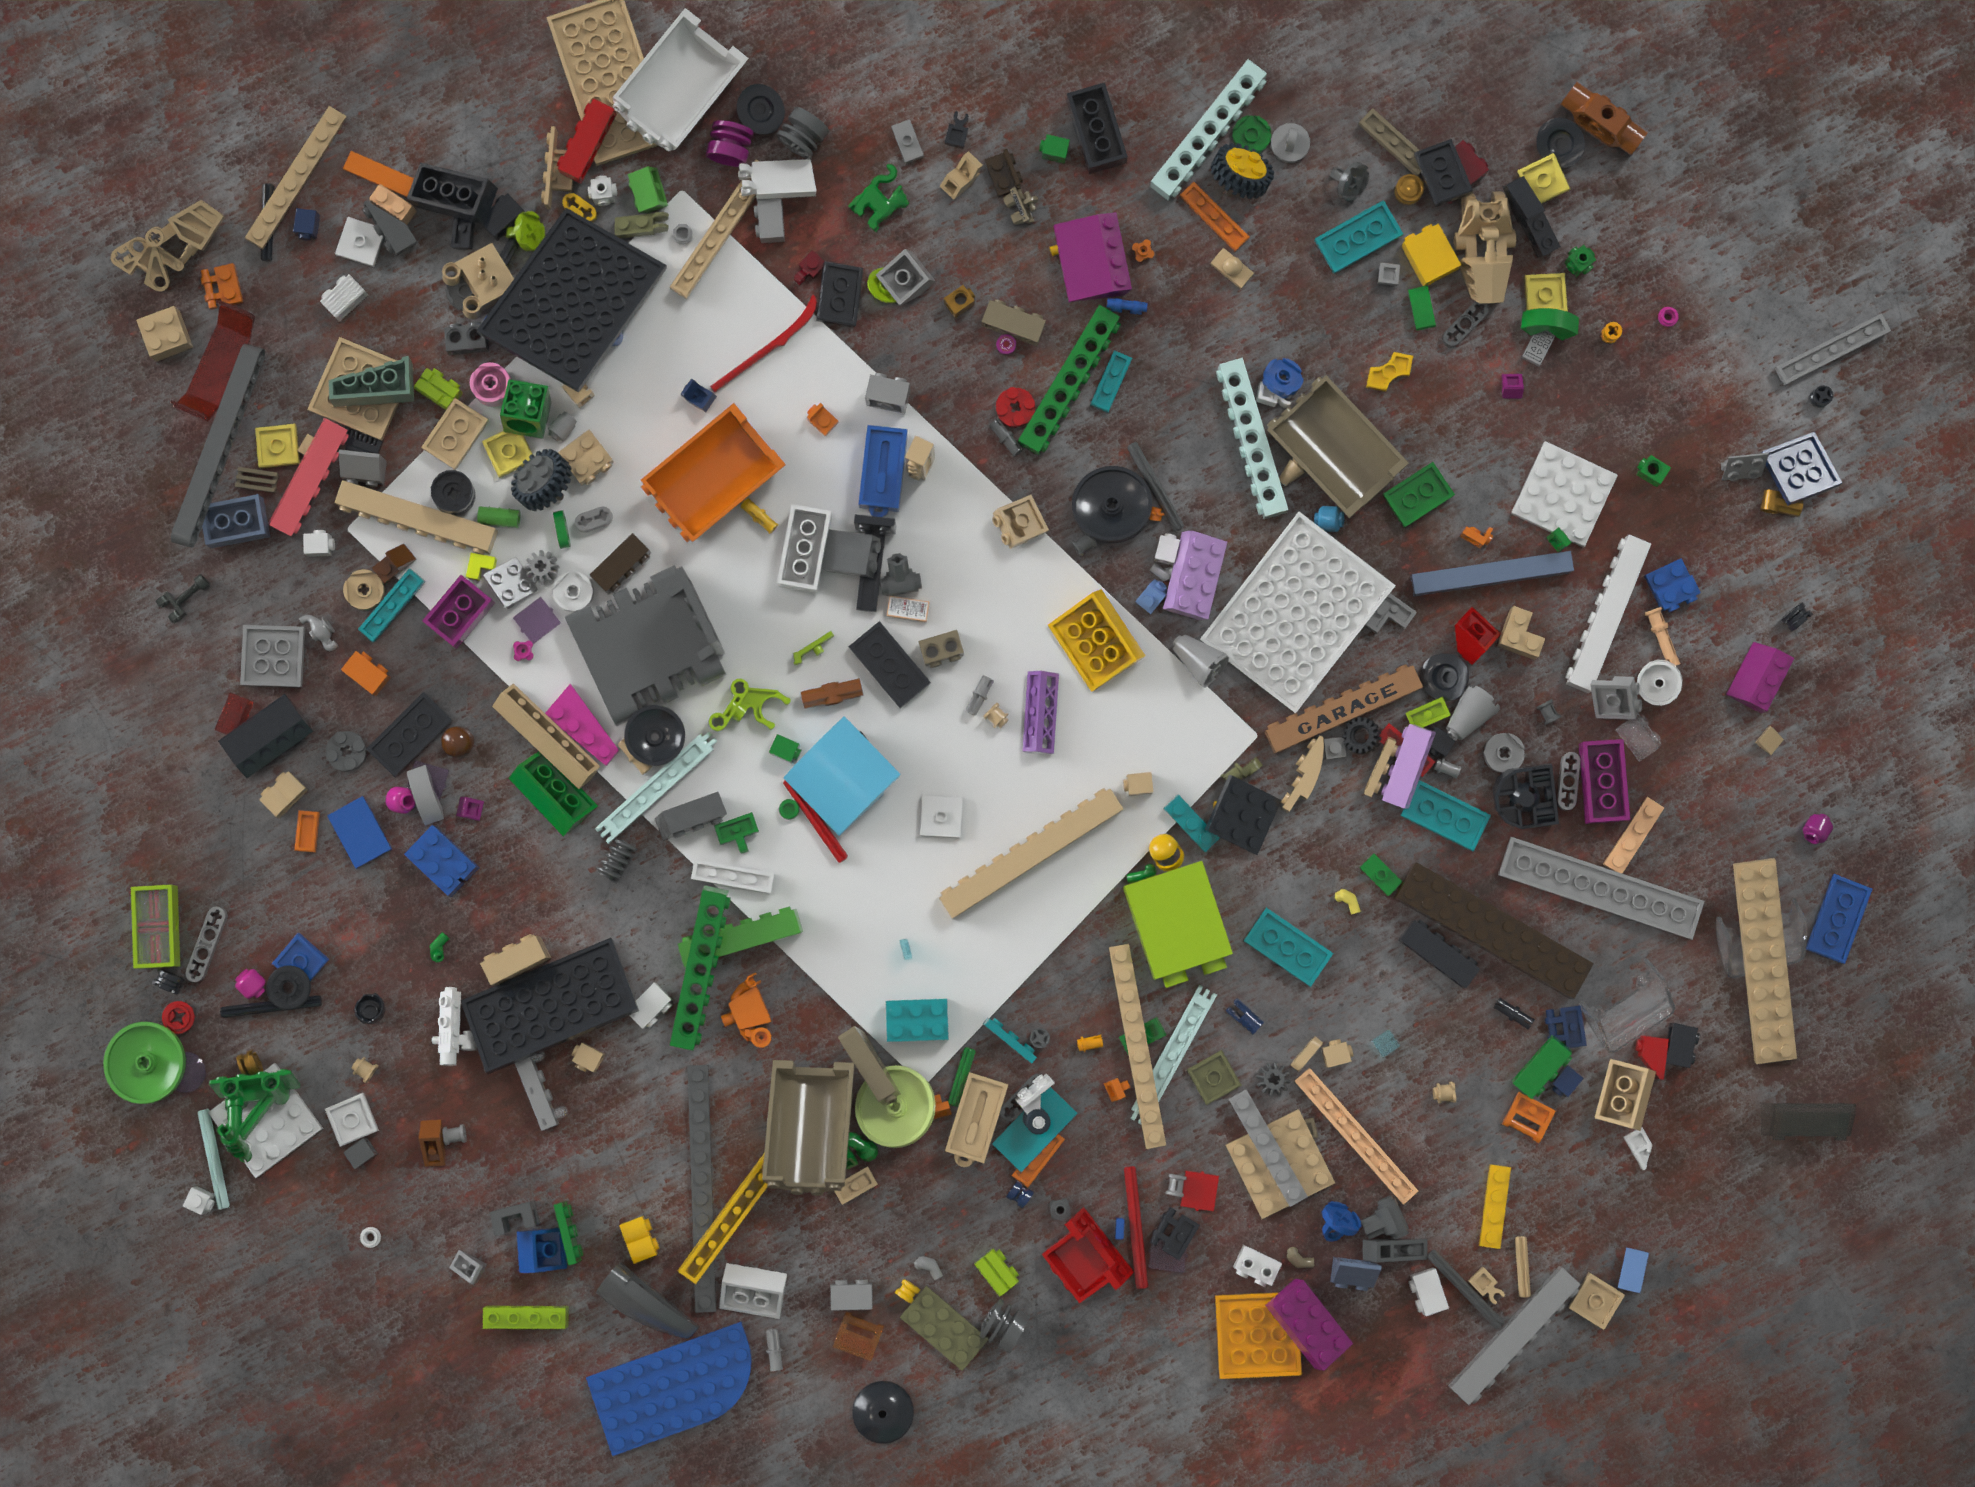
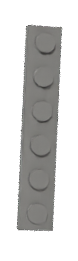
M1881 313L1774 369L1785 386L1889 333L1891 330Z
M1247 1089L1229 1098L1231 1105L1288 1205L1291 1207L1307 1198V1194Z

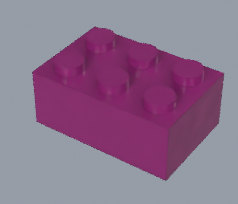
M460 575L422 622L454 648L458 649L493 607L495 602L464 576Z

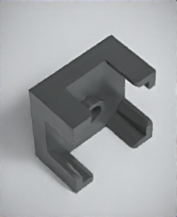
M535 1200L489 1212L495 1236L510 1232L508 1217L510 1220L521 1217L522 1214L525 1228L541 1224Z

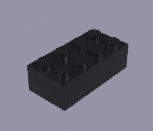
M1105 82L1067 93L1066 102L1088 174L1127 164L1128 156Z
M420 162L407 200L420 209L485 225L498 187L486 178Z

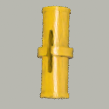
M747 498L741 504L740 508L746 511L753 518V521L755 523L758 522L769 534L777 528L778 524L766 514L764 509H760L751 501L750 498Z

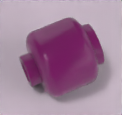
M1825 814L1811 815L1802 829L1804 838L1812 844L1824 843L1833 830L1830 818Z

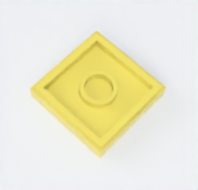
M1554 153L1518 170L1519 176L1525 177L1541 204L1571 190Z
M1565 273L1524 276L1526 311L1537 308H1552L1568 312Z
M296 424L255 428L259 468L300 464L299 452L297 451L299 448Z
M502 431L482 441L499 478L516 471L519 466L523 467L525 464L522 462L525 459L529 461V456L532 454L523 435Z

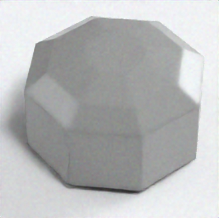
M678 224L673 229L674 240L679 244H688L692 240V229L687 224Z

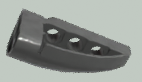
M622 1262L614 1267L596 1291V1294L622 1314L659 1332L676 1337L689 1338L700 1327Z

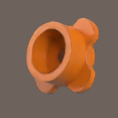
M1147 239L1142 243H1134L1132 245V250L1135 251L1138 262L1154 257L1155 253L1150 247L1151 242Z

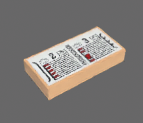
M889 596L887 616L927 622L929 602Z

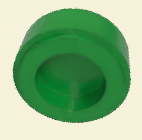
M786 799L781 802L779 813L784 819L792 820L799 814V805L792 799Z

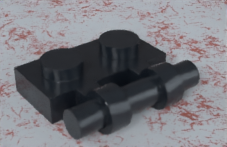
M1169 1207L1168 1211L1163 1213L1162 1221L1157 1229L1153 1230V1236L1149 1243L1156 1246L1159 1240H1162L1165 1243L1161 1250L1180 1260L1200 1225L1181 1214L1177 1221L1173 1218L1176 1210ZM1169 1224L1173 1225L1174 1228L1169 1236L1163 1234Z

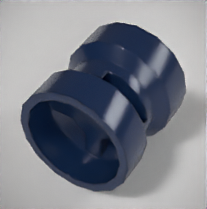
M1017 1180L1006 1198L1011 1201L1014 1200L1017 1202V1206L1023 1209L1034 1192L1024 1188L1023 1184Z

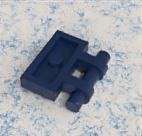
M1581 1005L1559 1008V1017L1554 1016V1009L1545 1010L1547 1017L1545 1018V1024H1548L1549 1030L1548 1039L1553 1034L1558 1040L1564 1041L1568 1048L1587 1046ZM1556 1023L1562 1024L1563 1035H1557Z

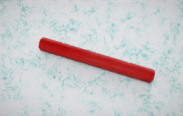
M784 780V786L839 863L848 858L847 853L823 819Z

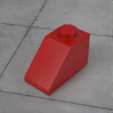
M1640 1036V1039H1637L1636 1042L1638 1057L1648 1069L1656 1072L1655 1079L1664 1080L1669 1039Z

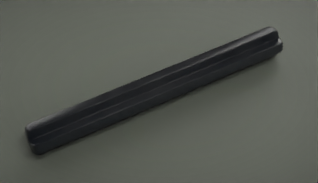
M320 995L309 996L307 1001L297 1009L321 1006L322 998ZM271 1001L221 1007L220 1014L222 1018L285 1010L276 1007Z

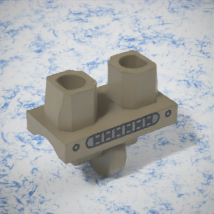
M1016 187L1010 189L1011 193L1004 197L1003 200L1009 209L1017 205L1019 211L1011 215L1013 223L1020 225L1035 222L1031 212L1037 210L1035 203L1039 201L1038 197H1031L1029 191L1023 195L1021 189H1016Z

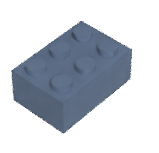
M257 494L211 503L202 525L205 545L210 548H217L270 537L264 498Z

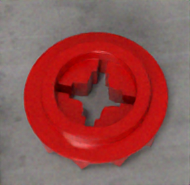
M175 1001L165 1007L162 1013V1022L165 1027L175 1034L187 1032L194 1025V1018L196 1016L194 1015L193 1008L186 1002ZM176 1012L179 1014L186 1013L182 1017L183 1023L180 1021L172 1022L176 1018Z

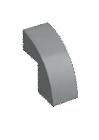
M424 765L407 771L410 788L424 825L444 819L442 805L433 789L432 777L427 766Z

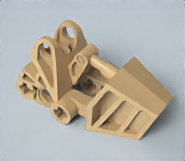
M1502 191L1491 192V202L1483 203L1477 201L1474 194H1470L1461 198L1462 222L1459 231L1454 233V249L1465 250V257L1460 260V270L1471 299L1478 303L1504 302L1513 255H1507V248H1514L1516 246V232L1512 227L1508 198H1505V194ZM1476 234H1479L1483 241H1487L1485 257H1477Z
M200 200L167 219L169 224L164 228L152 227L146 233L145 239L136 237L112 251L110 259L115 266L130 275L134 273L137 267L146 272L144 284L156 291H164L170 284L165 264L176 271H181L184 268V264L191 256H194L198 249L205 250L225 216ZM152 232H154L155 234H160V237L158 238L160 241H158L157 239H152L151 236L154 235L152 234ZM177 234L179 239L188 243L184 249L185 251L179 258L160 247L162 243ZM134 242H141L144 246L143 251H135L133 248ZM129 250L130 254L123 258L124 262L121 259H116L118 256L117 252L122 254ZM158 276L163 277L166 281L165 286H157L155 278Z

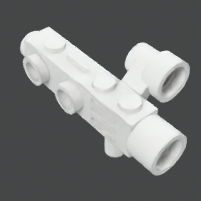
M445 987V992H441L439 998V1036L432 1037V1043L434 1045L439 1044L440 1065L456 1066L459 1045L460 1050L475 1051L477 1046L471 1031H463V1035H459L461 992H457L455 987Z

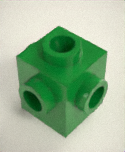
M1582 245L1578 248L1575 246L1567 253L1568 258L1564 263L1576 278L1582 273L1586 275L1594 268L1592 265L1596 261L1595 254L1589 247L1586 248L1585 245Z

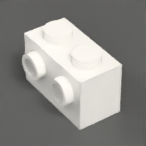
M1243 1245L1233 1267L1237 1269L1236 1274L1245 1278L1250 1275L1256 1278L1255 1283L1266 1287L1267 1284L1273 1285L1282 1263Z

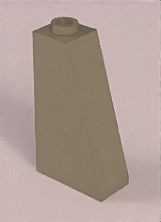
M854 1026L838 1036L841 1044L878 1102L883 1105H889L896 1101L897 1096L901 1093L866 1033Z

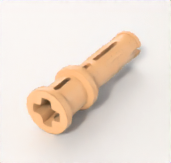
M1662 607L1645 612V616H1648L1652 626L1651 632L1656 634L1665 660L1679 665V659L1668 634V623L1665 622L1661 612Z

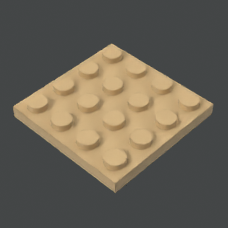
M339 337L307 410L382 441L399 403L334 407L329 400V380L350 373H359L365 371L366 368H375L384 365L386 362L397 360Z
M1299 1109L1267 1124L1307 1196L1335 1184ZM1246 1134L1226 1144L1261 1218L1263 1219L1288 1207L1286 1199L1250 1136Z

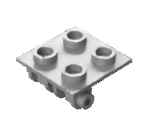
M1769 453L1728 457L1724 463H1721V470L1724 471L1722 481L1762 477Z
M516 557L483 574V577L504 608L507 607V609L512 608L517 601L538 591L532 580L527 577L526 571Z

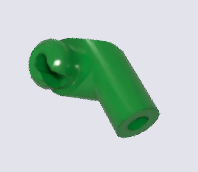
M1147 864L1145 870L1128 873L1127 881L1135 883L1155 876L1157 872L1155 871V865Z
M444 932L430 944V956L436 963L443 961V945L450 939Z

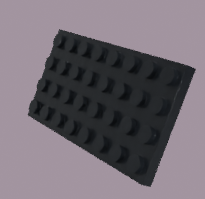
M608 938L461 1000L487 1074L496 1072L639 1011L612 938Z

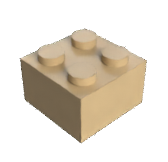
M175 306L136 320L149 356L156 362L193 348L182 315Z

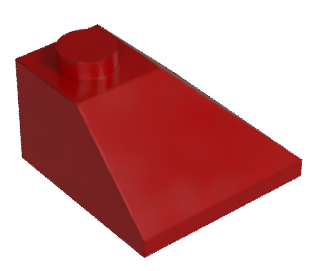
M1473 607L1454 625L1457 651L1471 665L1501 635Z

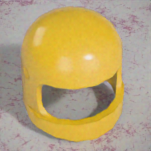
M1160 834L1150 842L1149 852L1159 869L1172 871L1181 866L1184 860V852L1171 835ZM1177 848L1179 849L1180 857L1174 864L1162 866L1158 863L1157 860L1168 859L1175 853Z

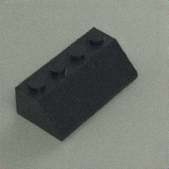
M284 694L218 742L239 771L246 778H249L311 734L313 730L307 718Z

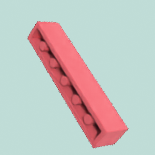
M326 418L323 419L268 523L270 526L289 536H292L293 533L297 534L302 524L299 522L302 515L306 516L311 508L309 505L311 498L315 499L320 491L319 483L321 480L325 481L330 472L327 468L331 462L334 463L339 455L337 450L340 444L344 445L348 439L347 429Z

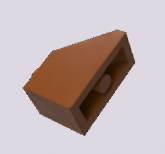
M442 1120L421 1121L419 1143L425 1167L445 1166Z

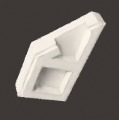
M1641 1127V1131L1634 1130L1624 1136V1139L1641 1169L1645 1170L1652 1149V1143Z

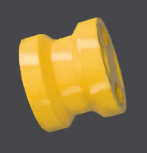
M903 1279L902 1286L896 1289L895 1293L912 1304L914 1301L913 1297L920 1292V1289L908 1280Z

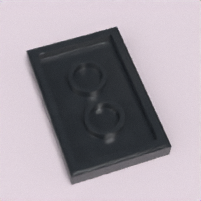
M1452 139L1414 152V157L1435 207L1473 194V189Z
M828 261L823 262L816 321L856 327L863 268Z

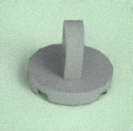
M1286 123L1279 126L1271 138L1272 152L1278 160L1284 163L1298 162L1307 155L1310 148V138L1307 131L1295 123Z

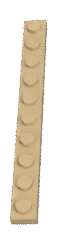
M1129 944L1109 947L1146 1149L1166 1146Z

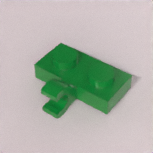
M752 812L714 825L720 845L736 840L741 854L749 851L744 837L759 832Z

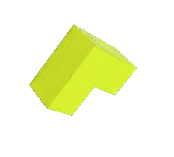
M471 553L466 578L480 581L482 569L492 570L496 568L497 558Z

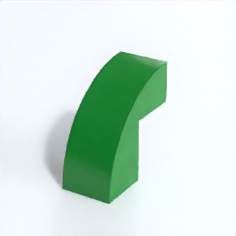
M1537 308L1523 311L1521 329L1530 336L1548 330L1560 340L1578 335L1579 317L1572 313L1552 308Z

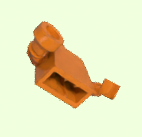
M753 973L739 984L730 996L731 1002L728 1003L731 1012L722 1015L721 1019L725 1027L736 1023L740 1034L746 1041L752 1042L756 1047L764 1048L771 1043L772 1035L768 1029L764 1027L755 1028V1026L770 1023L772 1019L757 986L761 983V980L755 982L753 977L756 973Z

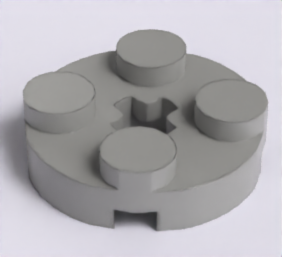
M1496 734L1485 745L1483 751L1485 762L1492 770L1503 773L1507 769L1519 768L1524 761V745L1513 734ZM1500 748L1503 750L1507 748L1509 750L1507 753L1509 755L1508 758L1500 757Z

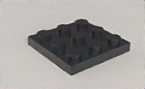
M1229 775L1205 831L1254 855H1258L1282 800Z

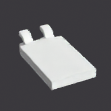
M811 159L752 162L751 166L739 164L740 171H738L739 180H742V196L756 194L757 199L816 196Z

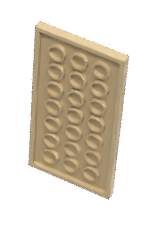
M597 0L547 17L581 121L585 115L584 109L588 103L591 104L593 98L613 108V96L644 59L625 1ZM616 111L617 115L594 160L596 166L658 145L647 143L643 139V135L638 131L634 132L626 125L628 122Z

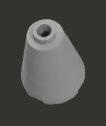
M1186 634L1183 636L1179 635L1173 642L1174 652L1204 688L1216 680L1214 676L1218 672L1221 674L1229 661L1226 653Z
M1472 684L1467 686L1446 727L1447 735L1455 741L1466 738L1500 710L1499 704L1496 706L1493 704L1494 698L1478 686L1471 688Z

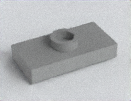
M910 119L891 126L905 164L924 157Z

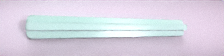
M204 1109L198 1111V1118L217 1208L221 1210L228 1208L230 1205L212 1119L208 1113L210 1110Z

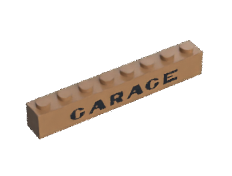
M1407 664L1396 668V673L1389 675L1387 672L1378 676V681L1372 684L1369 680L1360 684V689L1354 692L1352 689L1342 692V697L1336 700L1334 697L1322 701L1323 705L1318 708L1313 705L1304 709L1305 713L1300 716L1295 713L1286 717L1287 721L1279 724L1277 721L1268 725V730L1264 733L1273 753L1281 752L1344 724L1353 718L1362 716L1420 690L1423 686L1414 666L1407 667Z

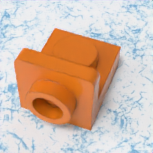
M822 403L814 404L807 412L809 414L807 420L824 436L839 423L824 408Z
M1466 526L1459 537L1481 548L1484 544L1488 545L1493 538L1491 534L1493 528L1489 527L1482 536L1478 529Z

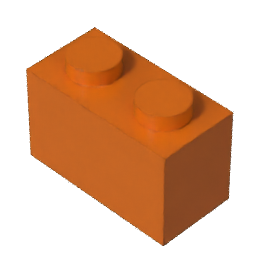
M355 651L341 670L372 695L377 696L391 678L387 675L388 670L381 664L374 665L371 662L373 658L364 651L362 654Z

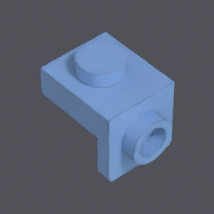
M1154 579L1135 602L1152 614L1166 597L1168 589L1163 582Z

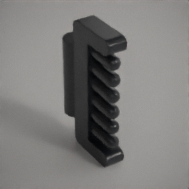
M347 426L345 427L348 430L346 434L349 435L345 442L347 444L345 450L379 454L384 440L381 441L376 438L373 440L371 436L368 439V435H364L361 432L359 435V431L350 429Z

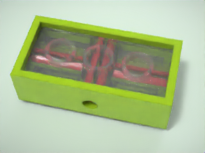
M178 886L131 887L133 969L180 967Z

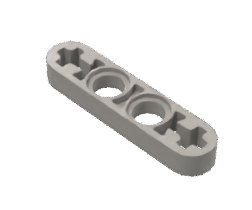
M212 907L207 913L185 973L187 979L191 982H201L207 974L228 917L227 911L222 907ZM219 910L222 918L217 919L215 925H219V928L208 926L209 922L214 923L215 917L213 913H217ZM208 929L214 930L216 934L215 938L211 941L205 938V933ZM202 948L208 951V957L204 960L198 957V951ZM194 962L205 963L204 967L199 966L198 972L201 974L194 979L191 971L196 970L198 966Z

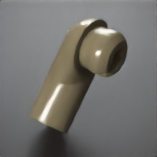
M1290 1247L1287 1250V1259L1294 1267L1314 1268V1258H1303L1298 1253L1296 1247Z

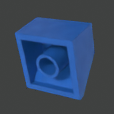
M559 1228L517 1231L519 1273H536L567 1268L566 1253Z

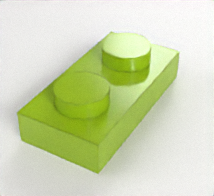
M1443 696L1405 713L1410 724L1420 727L1428 726L1451 716Z

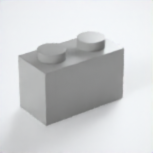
M781 198L757 199L758 206H754L755 218H759V225H755L756 237H760L761 243L785 242Z
M858 1279L856 1283H847V1280H835V1284H831V1310L873 1309L872 1283H868V1279Z

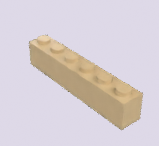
M514 683L501 692L492 707L578 789L587 784L600 766Z

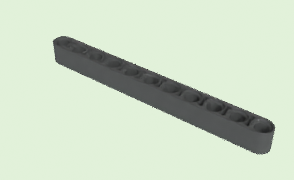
M243 344L172 530V543L191 548L196 544L265 359V349Z

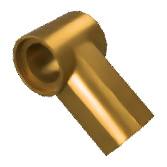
M1764 490L1761 511L1770 514L1782 513L1795 517L1800 516L1803 509V500L1787 506L1779 491Z

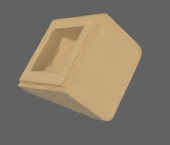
M1769 726L1755 743L1772 755L1784 739Z

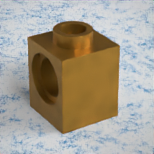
M962 285L944 298V304L956 319L975 305L974 298L976 297L970 288L966 289ZM958 297H964L966 302L960 305L955 300Z

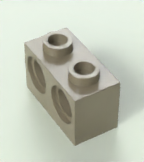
M957 630L918 641L925 666L930 665V668L942 665V661H958L964 655ZM949 642L956 643L957 649L954 652L946 650V645ZM935 648L938 654L936 657L930 658L926 654L927 650Z

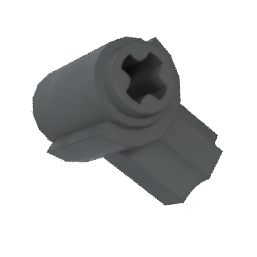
M901 553L892 554V557L887 559L889 572H886V576L880 579L882 595L890 596L911 593L922 589L920 573L912 572V568L908 566L907 556H903Z
M1392 1195L1377 1201L1378 1206L1374 1211L1375 1214L1361 1220L1369 1240L1383 1233L1386 1236H1393L1394 1240L1409 1234L1407 1222L1396 1199Z

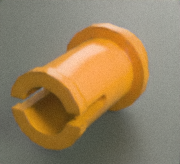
M1101 1034L1077 1039L1079 1052L1083 1051L1085 1053L1086 1050L1103 1048Z

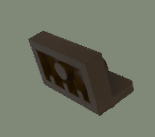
M1004 149L1003 153L985 159V164L998 198L1010 194V189L1014 187L1021 189L1020 183L1023 180L1020 172L1015 171L1014 165L1016 161L1013 153L1009 154L1008 150Z

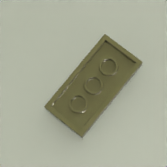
M927 1285L900 1316L904 1322L962 1371L989 1340L986 1336L984 1339L980 1337V1331Z

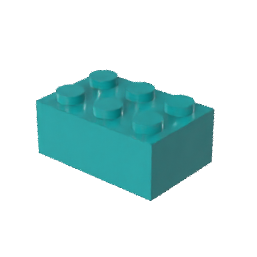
M947 999L886 1001L887 1042L949 1040Z

